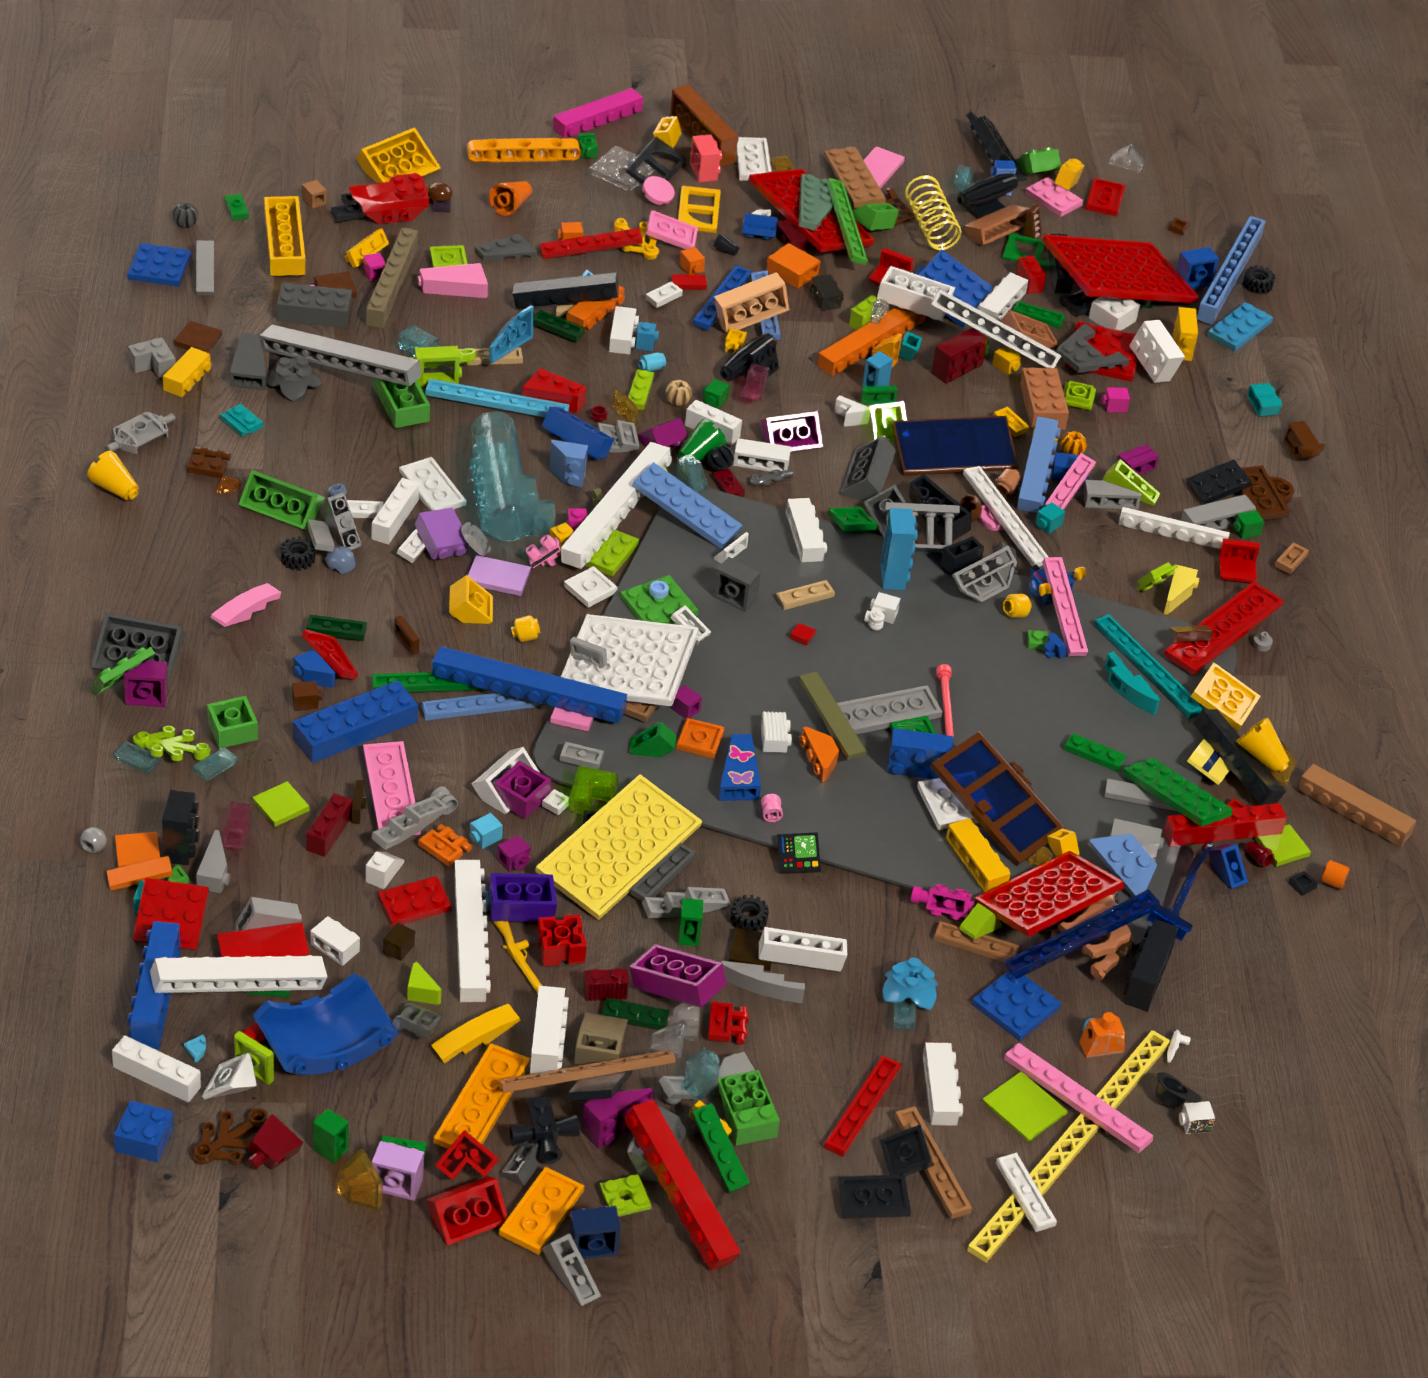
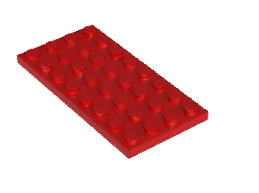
M803 169L749 175L748 181L818 251L827 252L847 249L835 209L827 214L815 231L799 226L800 179L802 174L807 175ZM856 222L863 247L874 245L875 239Z

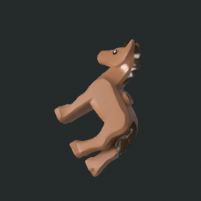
M1118 892L1086 907L1084 912L1078 915L1072 922H1062L1051 933L1052 940L1059 946L1086 932L1101 942L1100 944H1086L1082 948V953L1089 955L1091 958L1097 959L1100 956L1106 955L1102 961L1091 965V974L1098 981L1102 980L1112 968L1117 966L1119 957L1124 959L1126 956H1129L1128 953H1132L1134 947V939L1130 936L1129 927L1118 915L1113 913L1120 902Z

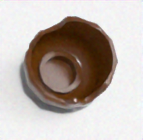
M442 182L432 183L427 189L428 197H431L433 202L436 200L447 201L452 197V189Z
M965 495L961 499L960 505L972 514V522H974L981 516L982 504L977 496Z

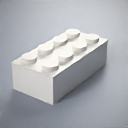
M890 266L880 283L877 299L887 304L896 305L901 309H908L916 314H923L934 320L942 321L946 312L931 305L930 302L938 288L953 295L955 287Z
M539 986L530 1074L562 1069V1062L558 1061H562L564 1045L560 1044H564L566 1028L562 1027H566L567 1011L563 1010H568L569 997H564L565 988Z

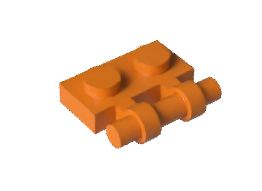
M442 824L437 827L438 832L432 829L418 840V846L447 866H450L455 860L463 856L462 849L470 852L473 847L463 836L459 837L454 833L453 829Z

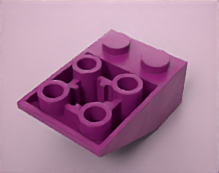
M653 1089L617 1092L613 1098L592 1099L585 1103L582 1133L597 1149L611 1144L614 1139L622 1134L629 1133L631 1130L627 1127L624 1116L632 1106L652 1100Z

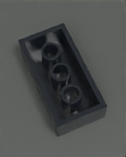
M1154 919L1152 927L1147 926L1144 938L1147 939L1141 941L1138 950L1141 954H1136L1132 964L1135 968L1129 970L1126 979L1130 983H1126L1123 994L1126 995L1124 1004L1146 1012L1149 1011L1171 956L1179 927Z

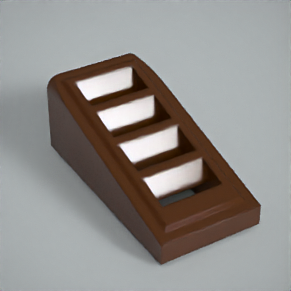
M1036 203L1028 210L1023 236L1038 239L1042 234L1040 208L1039 204Z

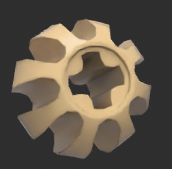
M672 381L666 388V398L672 405H686L691 399L692 390L686 381Z

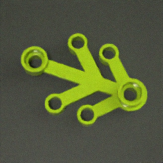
M165 726L162 732L149 734L142 731L133 736L135 747L148 749L153 757L163 756L164 749L174 761H181L183 759V751L194 752V758L203 761L210 758L208 744L198 743L196 746L181 743L194 740L195 732L193 730H184L181 736L174 737L175 728L173 726Z

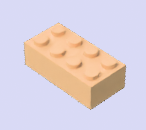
M777 272L714 296L718 322L726 334H728L730 328L740 330L789 310L786 285Z

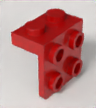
M883 248L879 265L869 276V282L880 286L890 266L912 273L914 259Z
M1223 538L1219 552L1220 578L1245 583L1256 582V560L1260 543Z

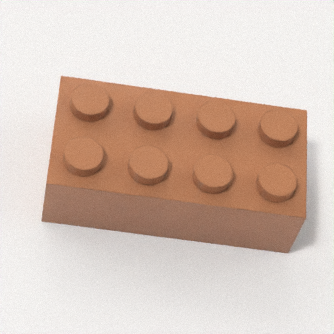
M1023 368L1020 388L1031 429L1035 428L1038 416L1059 420L1058 428L1066 429L1069 411L1057 368Z

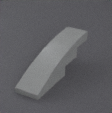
M197 240L196 295H214V241Z
M436 796L407 806L404 814L389 819L388 826L374 831L371 839L386 850L424 829L448 810V806Z
M688 887L685 893L666 892L663 898L645 897L642 902L648 918L680 917L682 898L703 900V913L729 907L731 904L724 888Z
M721 961L727 982L759 995L783 1001L803 1003L805 983L784 981V974L763 972V965Z

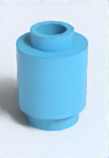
M656 352L643 355L639 360V368L649 372L661 370L666 366V359L663 353Z

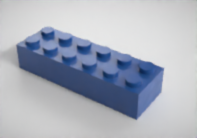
M397 680L294 720L293 739L310 761L314 763L418 722V704Z
M154 921L152 930L147 932L148 946H144L143 959L145 961L140 963L139 975L141 978L136 980L135 992H137V995L132 997L131 1009H133V1013L128 1014L127 1026H131L128 1033L129 1038L159 1051L172 993L154 992L150 970L155 958H180L181 946L180 924Z

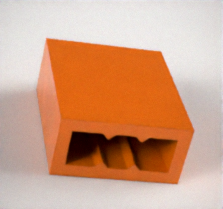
M788 243L767 258L766 270L771 274L777 272L783 281L796 288H800L819 274L820 260Z

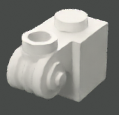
M879 592L876 599H872L870 604L871 611L867 610L864 621L868 622L869 627L873 630L882 629L884 622L893 624L899 610L900 598Z

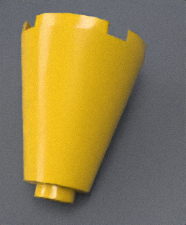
M106 451L98 456L100 460L97 463L93 462L88 469L87 477L89 480L125 500L134 499L138 495L139 487L117 454L113 451Z
M1268 717L1255 724L1246 735L1243 734L1236 741L1242 748L1273 772L1278 771L1281 773L1289 766L1287 764L1289 758Z

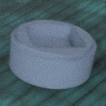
M335 484L330 486L327 492L329 497H332L342 492L346 494L347 490L344 484Z

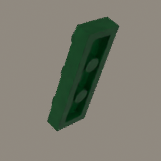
M539 310L533 316V325L577 342L585 334V327L543 310Z
M309 615L306 630L338 638L364 641L367 622Z
M607 997L602 1015L628 1019L627 1024L665 1032L670 1010Z

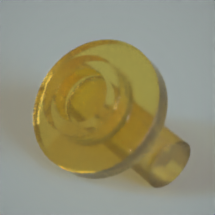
M1040 847L1027 861L1030 865L1037 864L1039 866L1052 859L1051 851L1046 847Z

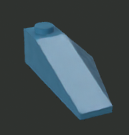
M530 305L505 323L490 345V363L496 362L533 338V306Z

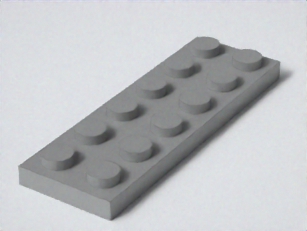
M928 685L837 703L856 734L890 728L891 722L923 716H928L929 720L942 717V710Z

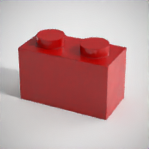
M1026 256L1018 258L1015 274L1028 280L1027 294L1043 292L1046 275L1035 257Z

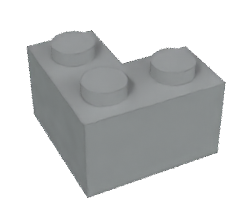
M162 337L128 346L129 364L135 373L153 369L157 377L163 379L164 374L176 363L174 355Z

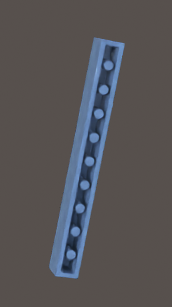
M1253 216L1249 217L1200 303L1197 320L1213 325L1262 237L1265 220Z

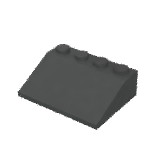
M105 612L91 669L103 671L110 667L112 670L117 665V662L125 657L128 660L131 659L130 657L134 655L133 653L144 647L146 650L152 647L155 654L150 661L167 662L169 683L181 654L186 633L182 626Z

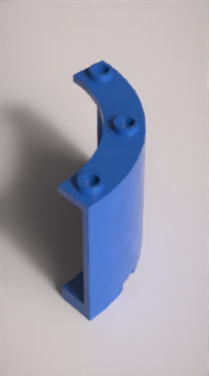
M352 973L347 979L331 989V994L321 999L317 996L301 1001L300 1005L297 1006L267 1000L253 1014L285 1071L300 1075H314L344 1070L348 1066L362 1061L384 1046L392 1043L399 1032L393 1026V1022L365 978Z

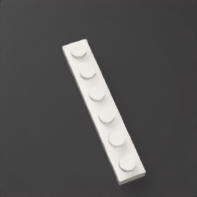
M1122 507L1118 523L1121 526L1216 549L1221 548L1223 538L1228 539L1230 532Z

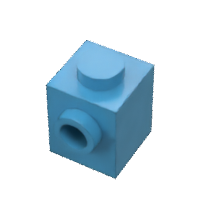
M639 322L636 349L653 351L654 342H658L659 331H656V324Z

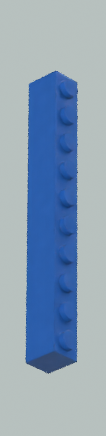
M440 646L432 661V676L618 724L627 707L626 693Z

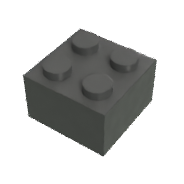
M728 557L717 568L713 597L747 612L758 599L761 572Z

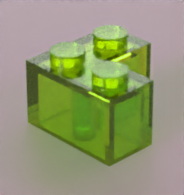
M578 766L569 796V812L583 815L584 810L591 811L594 799L607 802L613 799L619 786L618 773Z

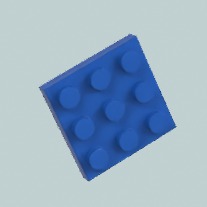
M140 243L128 271V279L179 287L191 258V250Z
M1015 967L1011 968L972 1000L974 1007L1018 1041H1021L1057 1012L1062 1004Z

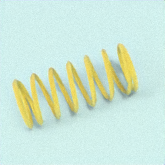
M928 175L913 179L905 189V197L909 206H911L912 212L915 214L916 220L919 222L928 245L935 250H945L952 247L960 239L962 231L958 221L955 219L954 213L951 211L950 205L947 203L943 191L940 189L938 181ZM928 179L935 183V185L923 184L917 186L908 196V189L916 180ZM925 186L936 188L935 191L922 193L914 201L911 200L912 194L919 188ZM933 194V196L926 201L916 202L920 197L924 195ZM935 201L940 202L938 206L926 210L923 214L918 213L920 209L931 206ZM938 209H943L942 214L932 216L926 222L922 221L923 217L934 214ZM942 217H947L946 221H942L934 225L930 229H926L927 224H932L941 219ZM947 223L951 224L949 230L943 235L937 237L930 236L933 231L943 228ZM953 226H956L955 233L948 242L937 245L930 241V239L935 240L946 236ZM958 234V237L956 238V240H955L951 245L946 246V247H942V246H945V245L949 244L951 241H953V240L955 239L956 235Z

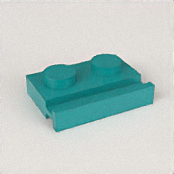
M242 404L226 410L225 414L220 413V420L242 438L245 437V434H251L263 428V421Z

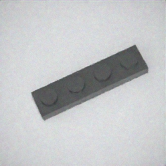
M679 843L630 889V895L642 902L645 897H655L696 857V852Z

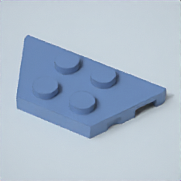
M1132 834L1090 839L1087 844L1112 874L1123 881L1124 888L1138 904L1148 887L1157 863Z

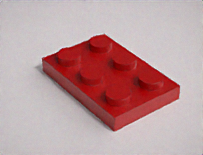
M437 876L378 891L379 901L392 927L397 922L405 924L452 911V905Z

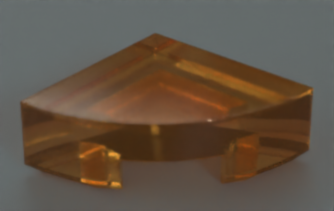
M223 476L217 487V493H230L237 490L241 486V480Z

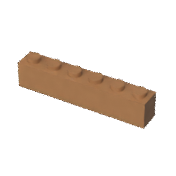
M1312 764L1301 777L1298 787L1299 791L1399 847H1402L1412 835L1417 820L1319 766Z

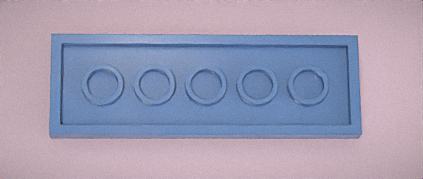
M654 462L632 484V487L720 549L742 528L741 523Z

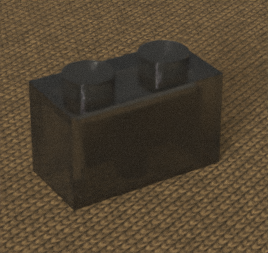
M829 274L811 277L810 292L820 309L827 311L841 308L844 294L840 291L837 282L834 281L832 276Z

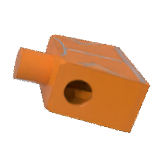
M1106 1012L1102 1018L1089 1020L1079 1040L1085 1058L1124 1053L1125 1031L1118 1016L1111 1012Z

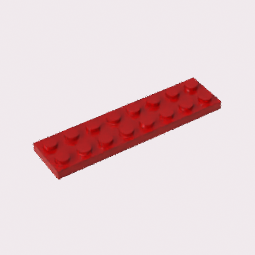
M1252 582L1197 625H1206L1212 629L1211 640L1175 642L1164 651L1163 656L1192 675H1195L1283 605L1284 600L1256 582Z

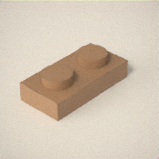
M1293 542L1276 560L1275 567L1292 574L1308 556L1309 550Z

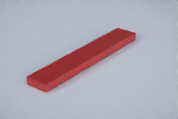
M883 1055L881 1056L824 1143V1149L841 1157L845 1156L900 1071L902 1064Z

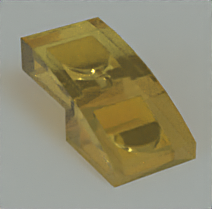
M615 390L613 406L617 414L626 415L629 422L637 425L639 409L630 398Z

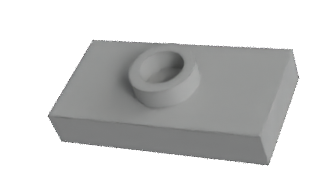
M573 637L570 640L572 656L603 668L607 665L605 648L577 637Z

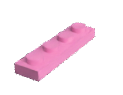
M1080 453L1044 507L1052 502L1064 510L1094 468L1096 461Z

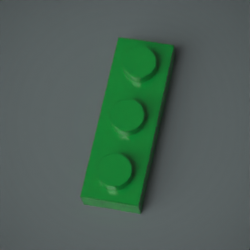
M1074 733L1071 734L1064 747V750L1116 772H1119L1127 756Z

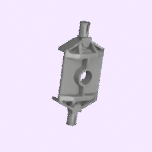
M144 412L114 427V442L107 445L106 450L114 451L121 449L137 454V447L163 434H166V438H168L167 424L175 420L174 414L170 413L163 417L162 415L158 416L150 412Z

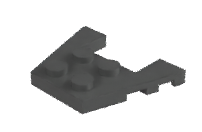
M1086 323L1062 343L1056 351L1061 355L1060 358L1078 373L1099 370V367L1105 366L1110 369L1120 364L1124 367L1128 366L1129 360L1120 352L1105 357L1091 346L1086 340L1094 338L1095 331Z

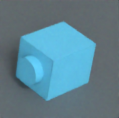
M489 813L471 822L470 839L481 849H484L502 839L503 825L492 813Z

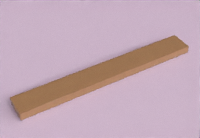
M670 1050L500 1079L499 1088L503 1093L670 1064L675 1063L676 1060L675 1055Z

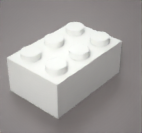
M1160 320L1144 321L1129 345L1154 383L1171 381L1185 358Z

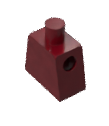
M271 1114L250 1143L248 1149L253 1155L247 1159V1163L254 1170H257L262 1164L268 1169L273 1170L296 1155L304 1142L275 1115Z

